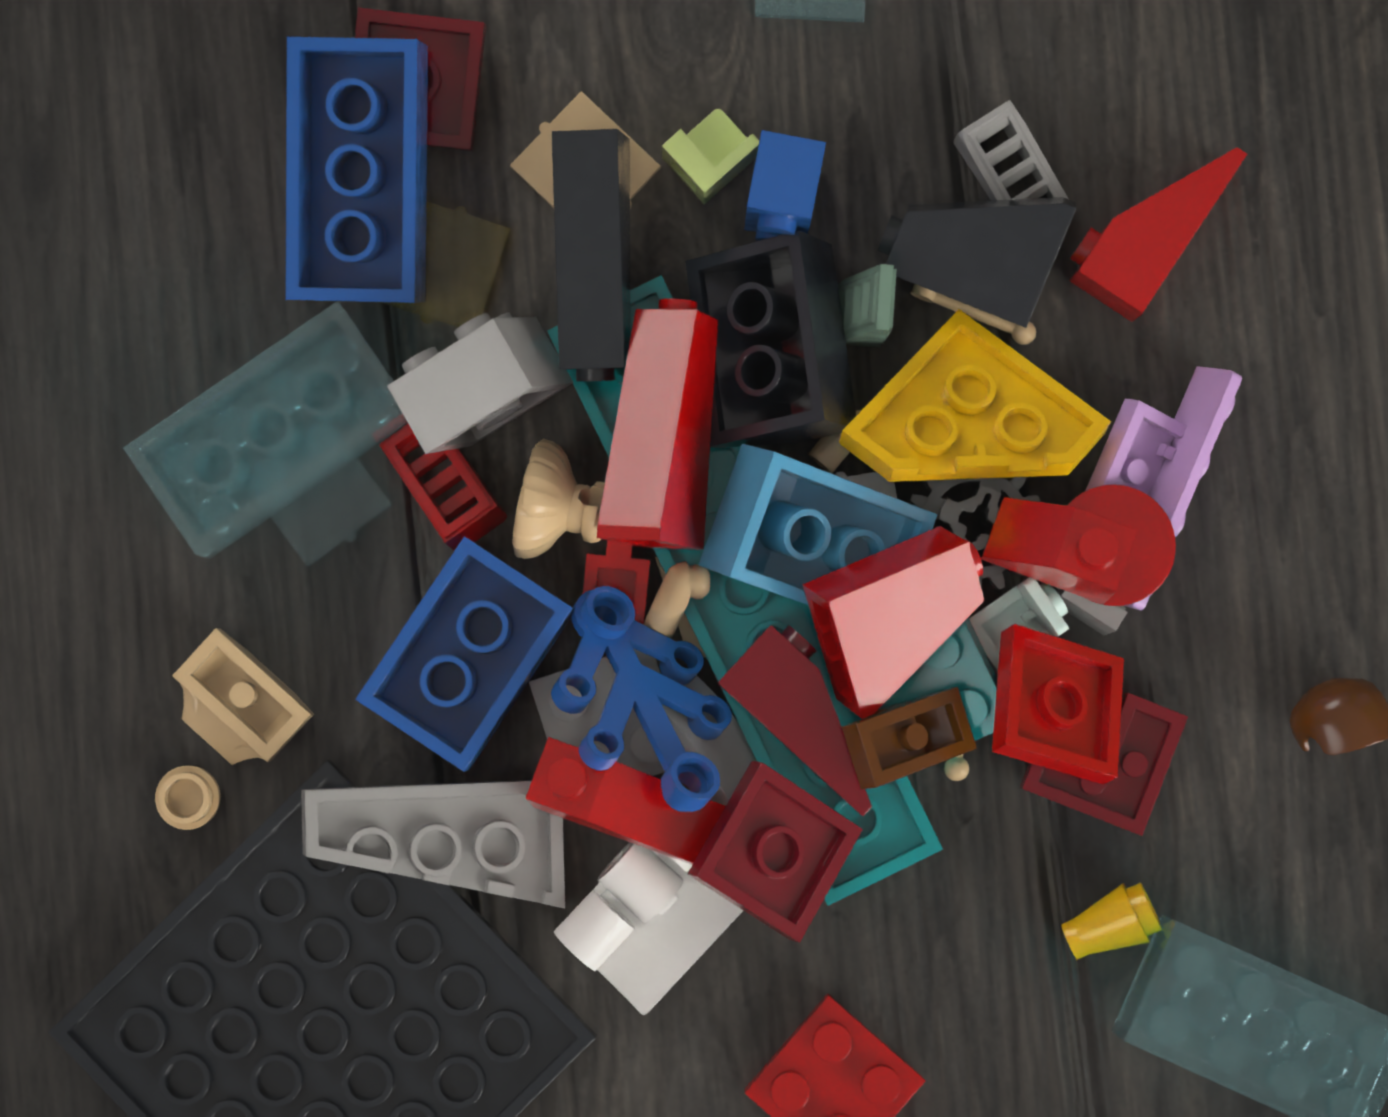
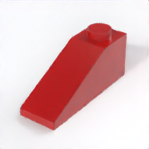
M1236 147L1117 215L1101 233L1090 227L1070 257L1079 267L1069 281L1133 322L1143 314L1248 154Z
M551 737L547 739L525 797L537 809L691 865L694 863L725 808V805L709 800L700 810L692 812L677 811L664 800L661 779L617 761L607 770L592 769L581 759L579 747Z

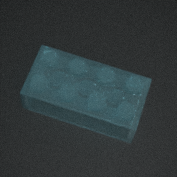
M337 301L130 442L123 449L195 555L211 559L402 428L408 422L387 387L395 379L349 312Z
M1162 914L1160 924L1163 930L1153 934L1111 1030L1114 1034L1131 1045L1291 1117H1379L1388 1096L1387 1015Z

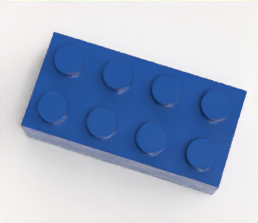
M287 37L286 300L426 302L428 45L418 39Z

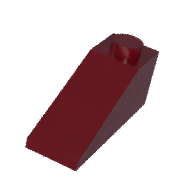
M770 625L717 684L854 810L864 816L872 808L866 790H861L841 724L820 669L809 660L817 650L790 625L781 633Z

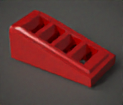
M409 424L379 444L444 543L453 551H455L464 536L475 543L507 519L506 513L460 448L423 454L409 464L405 456L420 446ZM447 458L450 459L452 462L450 466L425 484L422 483L420 477ZM462 479L465 481L466 487L442 504H437L435 499ZM475 502H479L474 507L469 509L467 512L462 514L460 517L455 519L453 522L449 521L455 516H457L459 513L470 507Z

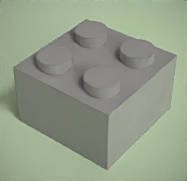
M510 312L492 319L488 313H485L464 323L454 331L458 341L441 352H438L436 347H431L414 355L402 364L406 374L387 385L423 451L425 454L472 446L574 382L566 369H559V356L537 317H512Z

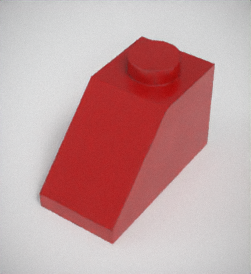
M1004 497L981 560L1104 604L1118 590L1138 530L1074 506Z

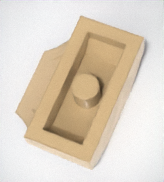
M215 628L172 675L183 688L184 708L182 720L231 765L257 757L264 759L266 762H271L314 715L295 692L251 652L220 628Z

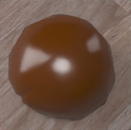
M1331 678L1310 688L1293 708L1290 716L1292 734L1305 752L1310 750L1309 738L1316 740L1327 755H1339L1362 749L1388 739V702L1373 683L1363 678Z

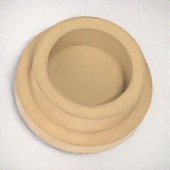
M190 765L174 768L165 774L160 780L155 793L156 807L163 820L169 825L183 830L196 829L211 821L219 809L221 800L220 788L215 778L205 769Z

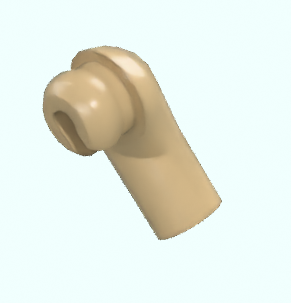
M686 561L676 563L670 567L643 625L672 639L688 606L689 599H703L709 593L710 574L708 569L698 564L689 566Z

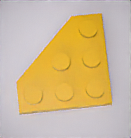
M958 309L842 430L839 444L889 482L1069 475L1105 435L1111 421L962 310Z

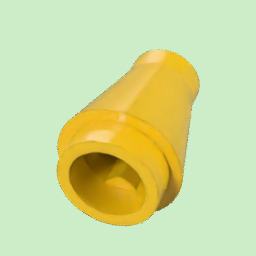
M1141 882L1129 888H1126L1125 884L1122 883L1074 919L1061 924L1065 938L1077 960L1090 954L1149 943V935L1163 930Z

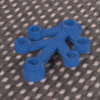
M601 586L583 593L574 604V609L571 613L573 626L581 636V640L569 669L560 675L552 687V700L560 710L566 713L577 714L584 711L596 694V684L593 680V675L604 652L616 676L597 725L593 726L580 742L579 754L581 759L587 766L595 770L611 768L624 751L622 734L633 708L665 771L661 778V789L666 803L673 809L681 812H692L702 809L719 789V772L713 762L704 755L695 752H685L662 706L663 704L687 716L689 728L701 739L714 740L727 728L732 720V713L724 700L714 695L704 696L684 686L692 682L702 669L704 664L702 653L690 642H676L635 621L633 603L619 589ZM634 649L659 660L662 674L642 665ZM675 658L683 660L687 664L688 669L680 666ZM566 685L578 689L582 697L571 694ZM702 712L711 714L717 723L707 720ZM594 741L603 743L608 748L609 753L598 750ZM681 783L687 785L691 791L686 789Z

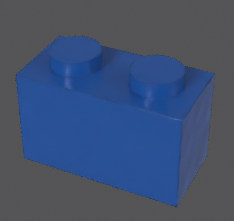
M765 130L761 131L744 230L756 232V241L782 234L795 235L797 230L808 234L826 142Z

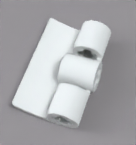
M629 842L602 871L597 879L599 881L597 886L555 929L554 934L582 963L593 971L598 970L642 1015H646L743 910L687 875L692 866L691 864Z

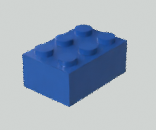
M464 536L355 700L463 772L468 771L473 767L571 619V613L574 608Z

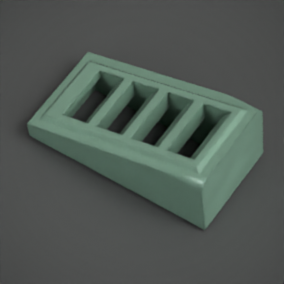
M877 265L845 278L838 284L846 345L880 348L886 341L893 328L897 269H894V265Z

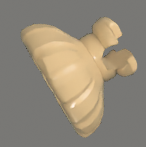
M542 439L532 449L530 461L523 477V486L516 509L512 539L514 554L518 558L529 559L545 553L566 530L572 533H581L583 540L589 543L601 540L597 538V524L605 483L597 481L592 487L577 484L566 453L561 446L550 440Z

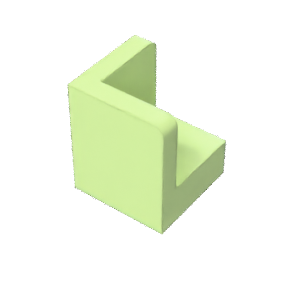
M715 109L687 135L680 129L662 145V159L699 200L706 204L756 159L759 140L754 134L746 137L721 109Z

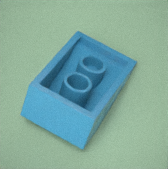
M742 444L698 565L808 605L802 584L932 530L938 514L782 454Z

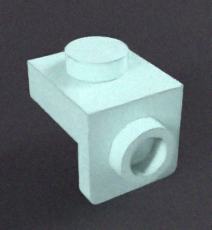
M1030 577L969 618L997 676L1000 638L1003 630L1013 624H1017L1058 637L1069 629L1062 618L1068 613V610L1057 591L1049 584L1042 583L1039 585L1035 579Z

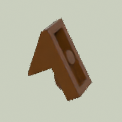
M958 686L880 708L871 716L842 726L861 790L882 786L977 749Z

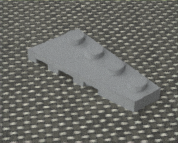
M532 780L301 789L303 855L306 857L565 908L563 818L537 809L525 799Z

